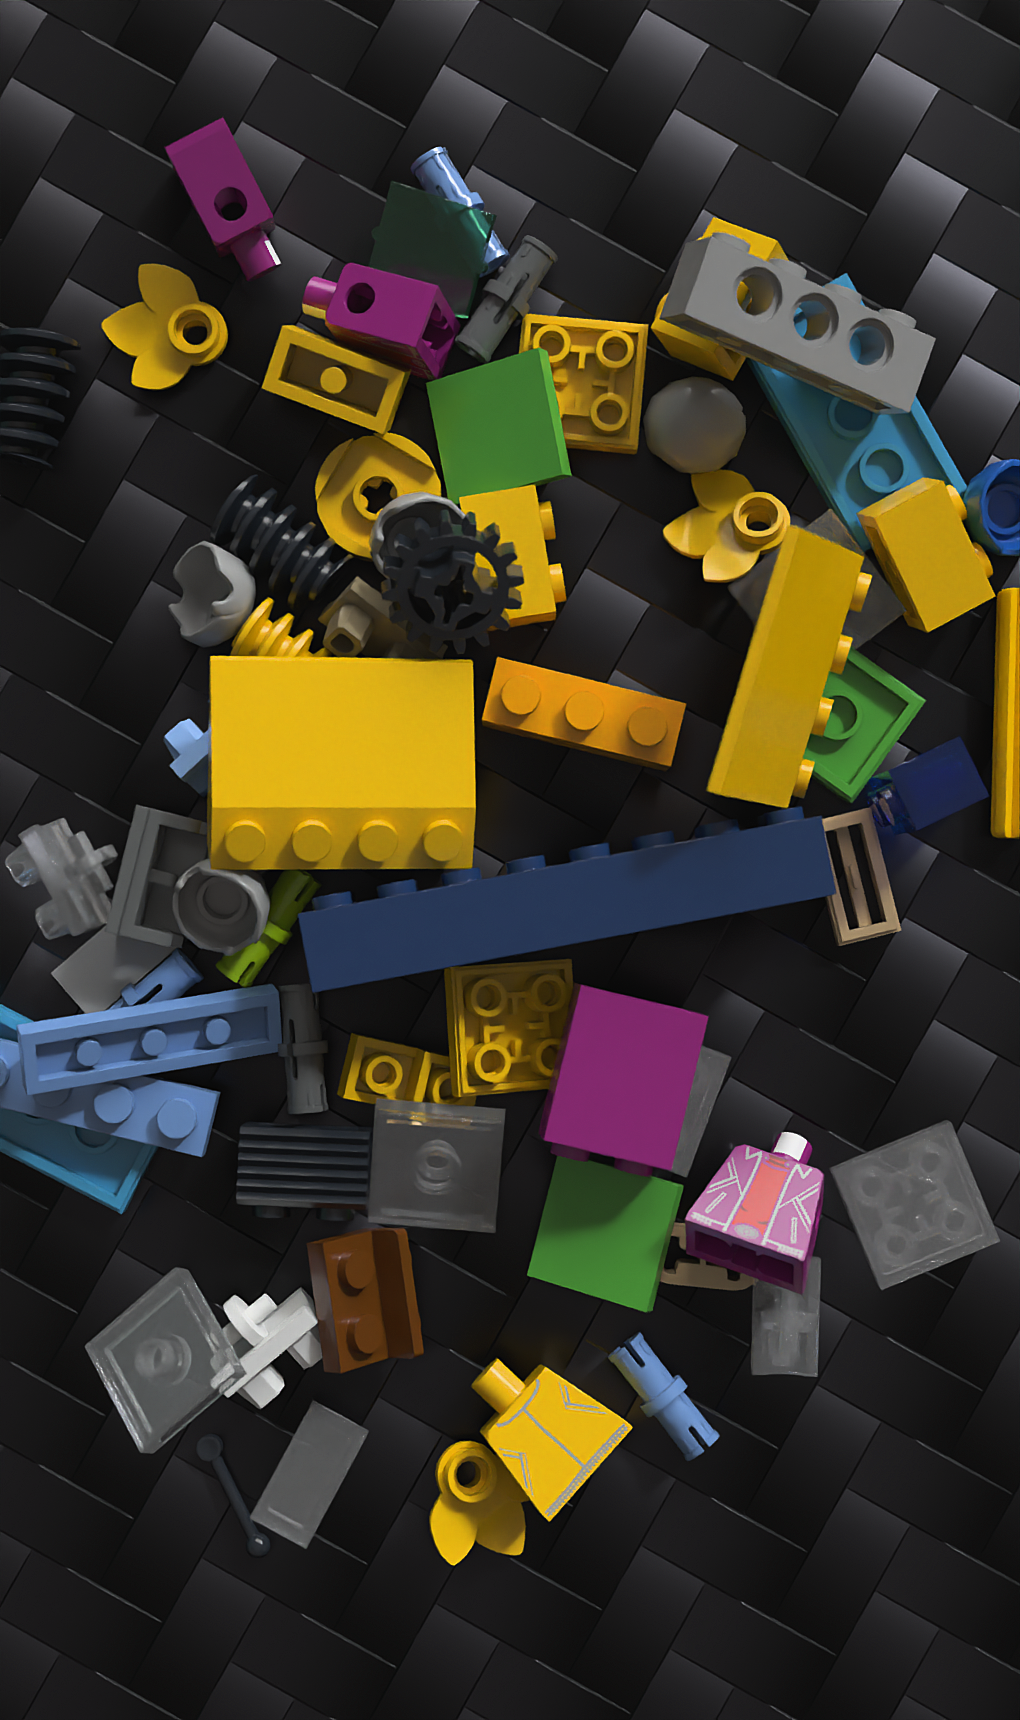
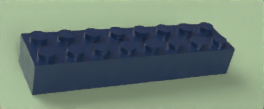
M795 807L757 816L758 828L743 831L739 830L738 819H731L694 828L695 840L675 843L673 831L634 838V840H631L633 850L631 852L611 855L609 844L604 843L570 850L568 852L570 863L546 867L544 855L505 862L507 875L482 879L481 870L479 867L441 874L443 887L419 891L418 880L415 881L413 879L376 886L378 899L357 903L355 892L350 893V891L312 898L314 911L298 914L312 993L835 895L836 888L822 816L804 819L802 807Z

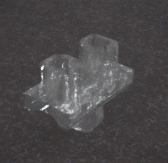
M64 818L43 826H39V824L31 826L18 834L22 844L6 858L5 863L15 882L19 883L22 887L30 886L43 880L52 900L35 910V919L44 936L50 940L71 933L74 937L106 925L111 904L105 892L111 890L114 886L104 866L118 858L113 845H107L94 851L85 832L82 831L73 835Z
M812 1256L803 1295L753 1278L751 1372L753 1375L794 1374L818 1377L821 1259L819 1257Z

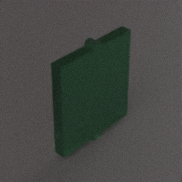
M391 181L380 226L374 227L372 230V237L376 241L369 267L437 285L455 316L466 319L470 312L480 274L486 273L488 270V264L484 259L497 215L396 181Z

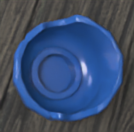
M1007 459L990 464L970 480L962 499L967 511V519L963 520V525L970 538L977 542L984 550L995 555L1020 556V460Z

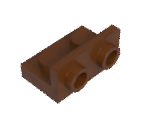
M363 1228L306 1243L324 1372L344 1373L387 1358L413 1359L423 1355L421 1320L418 1313L412 1271V1256L409 1249L407 1232L404 1228Z

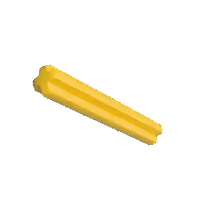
M1016 587L1005 588L999 591L996 606L991 834L1002 839H1020V588Z

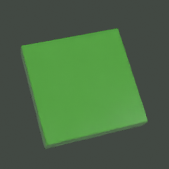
M535 348L426 383L448 499L458 508H460L459 497L535 485L536 487L572 476L548 351Z
M850 647L842 675L833 672L828 674L822 697L834 700L823 737L810 734L803 756L804 759L815 762L811 777L848 804L853 803L926 701L852 647Z
M557 1155L527 1276L646 1313L652 1311L684 1185L653 1176L645 1177L615 1169L612 1164L589 1158L588 1162H582Z

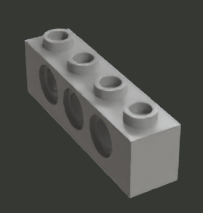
M714 232L710 237L685 244L659 319L878 415L910 412L936 338L914 329L916 325L914 318L891 309H880L879 312L860 304L862 296L858 292L837 284H825L824 287L805 279L807 271L803 267L778 258H771L769 262L748 253L750 249L749 243L727 233ZM741 281L747 285L752 296V303L748 313L741 309L737 301V289ZM798 307L804 312L807 319V330L803 338L797 333L794 326V314ZM853 333L858 336L861 343V354L858 361H855L850 352L849 345Z

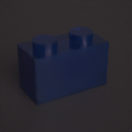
M959 736L870 777L869 783L873 791L866 794V799L878 824L882 828L890 825L894 835L920 830L989 795Z

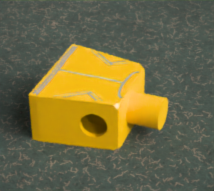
M496 1358L471 1385L496 1410L494 1415L481 1428L480 1433L535 1508L549 1522L633 1428L626 1420L541 1364L522 1382Z

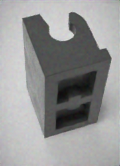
M136 805L104 932L166 947L184 948L187 937L180 932L172 910L173 895L175 893L174 887L186 870L207 858L206 822Z

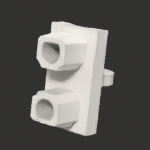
M302 1287L296 1290L279 1306H276L267 1294H263L250 1306L235 1295L223 1304L224 1310L231 1322L215 1335L219 1343L226 1350L216 1357L213 1362L219 1374V1377L215 1379V1385L227 1398L237 1391L257 1408L262 1409L285 1386L283 1376L271 1364L275 1358L287 1350L304 1369L312 1367L322 1358L314 1302Z

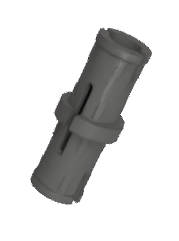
M530 235L524 236L521 245L498 279H489L483 288L482 293L485 298L461 334L455 338V344L470 357L483 364H488L492 353L515 319H524L530 310V306L527 303L551 266L558 260L554 251L535 237Z
M311 983L278 986L283 1026V1042L278 1044V1056L284 1057L287 1113L302 1114L328 1110L323 1053H328L329 1049L328 1039H322L319 993H312Z

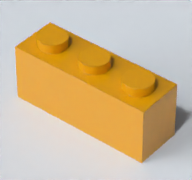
M497 657L482 716V725L564 747L667 771L672 764L686 703Z

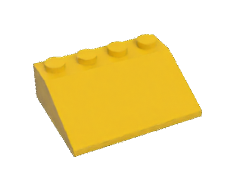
M787 524L707 791L782 808H788L791 795L804 799L815 764L814 761L803 758L810 734L823 737L834 702L833 699L822 697L829 672L842 675L853 640L852 637L841 634L848 609L861 613L872 575L860 572L864 556L800 527Z
M210 656L207 846L211 870L472 868L476 789L473 662L471 659Z

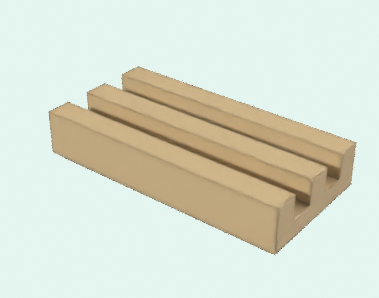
M871 807L822 819L825 832L834 830L858 928L849 930L828 847L836 894L824 897L836 945L841 946L901 931ZM854 824L859 826L882 922L876 924L871 922L848 826Z

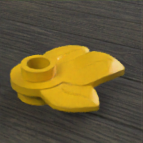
M141 264L138 271V281L144 302L132 304L115 312L101 324L110 341L119 350L131 357L137 358L132 371L131 382L133 386L147 390H164L178 384L192 366H202L216 360L226 347L228 330L220 312L210 304L199 301L197 291L190 277L166 265ZM203 326L208 330V335L204 342L198 345L186 342L187 332L192 327Z
M718 469L715 472L691 474L692 487L699 507L678 517L663 529L664 539L681 555L693 559L703 558L702 573L706 582L725 583L745 576L752 570L760 555L771 553L781 547L787 524L790 525V515L785 505L775 496L766 492H755L751 483L744 475ZM753 522H764L770 528L764 531H752L747 527Z
M460 1441L449 1446L440 1456L436 1466V1483L441 1493L434 1503L429 1516L430 1532L438 1552L451 1565L459 1563L470 1551L475 1541L498 1553L514 1556L520 1555L523 1552L526 1529L521 1503L528 1501L529 1498L499 1457L483 1444L474 1441ZM471 1461L475 1467V1477L469 1484L461 1485L457 1480V1469L462 1463Z

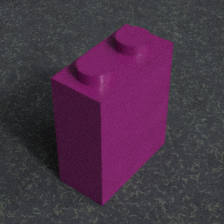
M574 983L538 1134L544 1141L552 1142L550 1153L582 1162H588L590 1152L616 1157L613 1166L615 1169L645 1177L652 1176L653 1167L672 1170L709 1016Z

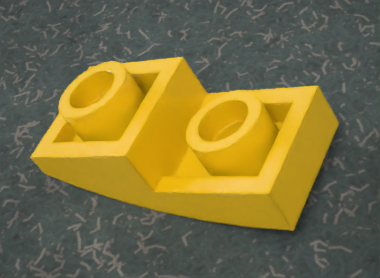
M351 1033L337 1095L345 1099L404 1110L411 1115L470 1126L477 1095L452 1096L450 1058L448 1054Z

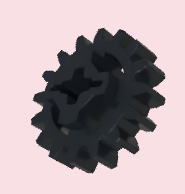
M448 510L440 511L439 526L430 528L421 517L415 519L416 537L412 540L398 533L394 538V547L400 557L384 556L383 574L388 576L389 579L381 582L382 600L394 601L389 606L390 621L392 624L408 620L406 639L412 643L424 633L429 636L430 651L435 653L441 648L444 640L453 641L457 654H464L466 639L475 637L477 642L483 647L490 645L488 628L493 625L497 629L507 631L510 628V621L505 608L513 610L521 609L522 606L521 593L514 587L524 584V575L521 565L512 564L518 558L513 541L498 545L501 538L499 526L493 522L481 532L477 530L475 513L469 511L463 518L461 525L452 524ZM476 552L481 554L491 564L496 577L490 576L489 569L477 565L475 561ZM461 565L463 580H456L453 588H449L447 597L444 600L442 586L450 584L452 577H456ZM409 589L414 590V596L426 599L431 607L429 612L418 605Z

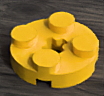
M388 432L385 434L373 433L374 436H363L355 441L352 438L340 444L324 461L315 484L317 512L329 538L331 537L335 544L347 554L369 562H373L369 546L371 530L383 508L377 514L367 511L369 501L362 495L363 490L367 486L377 489L383 482L389 483L393 486L390 491V497L393 500L403 494L421 491L440 497L442 495L440 480L429 456L424 450L411 440Z

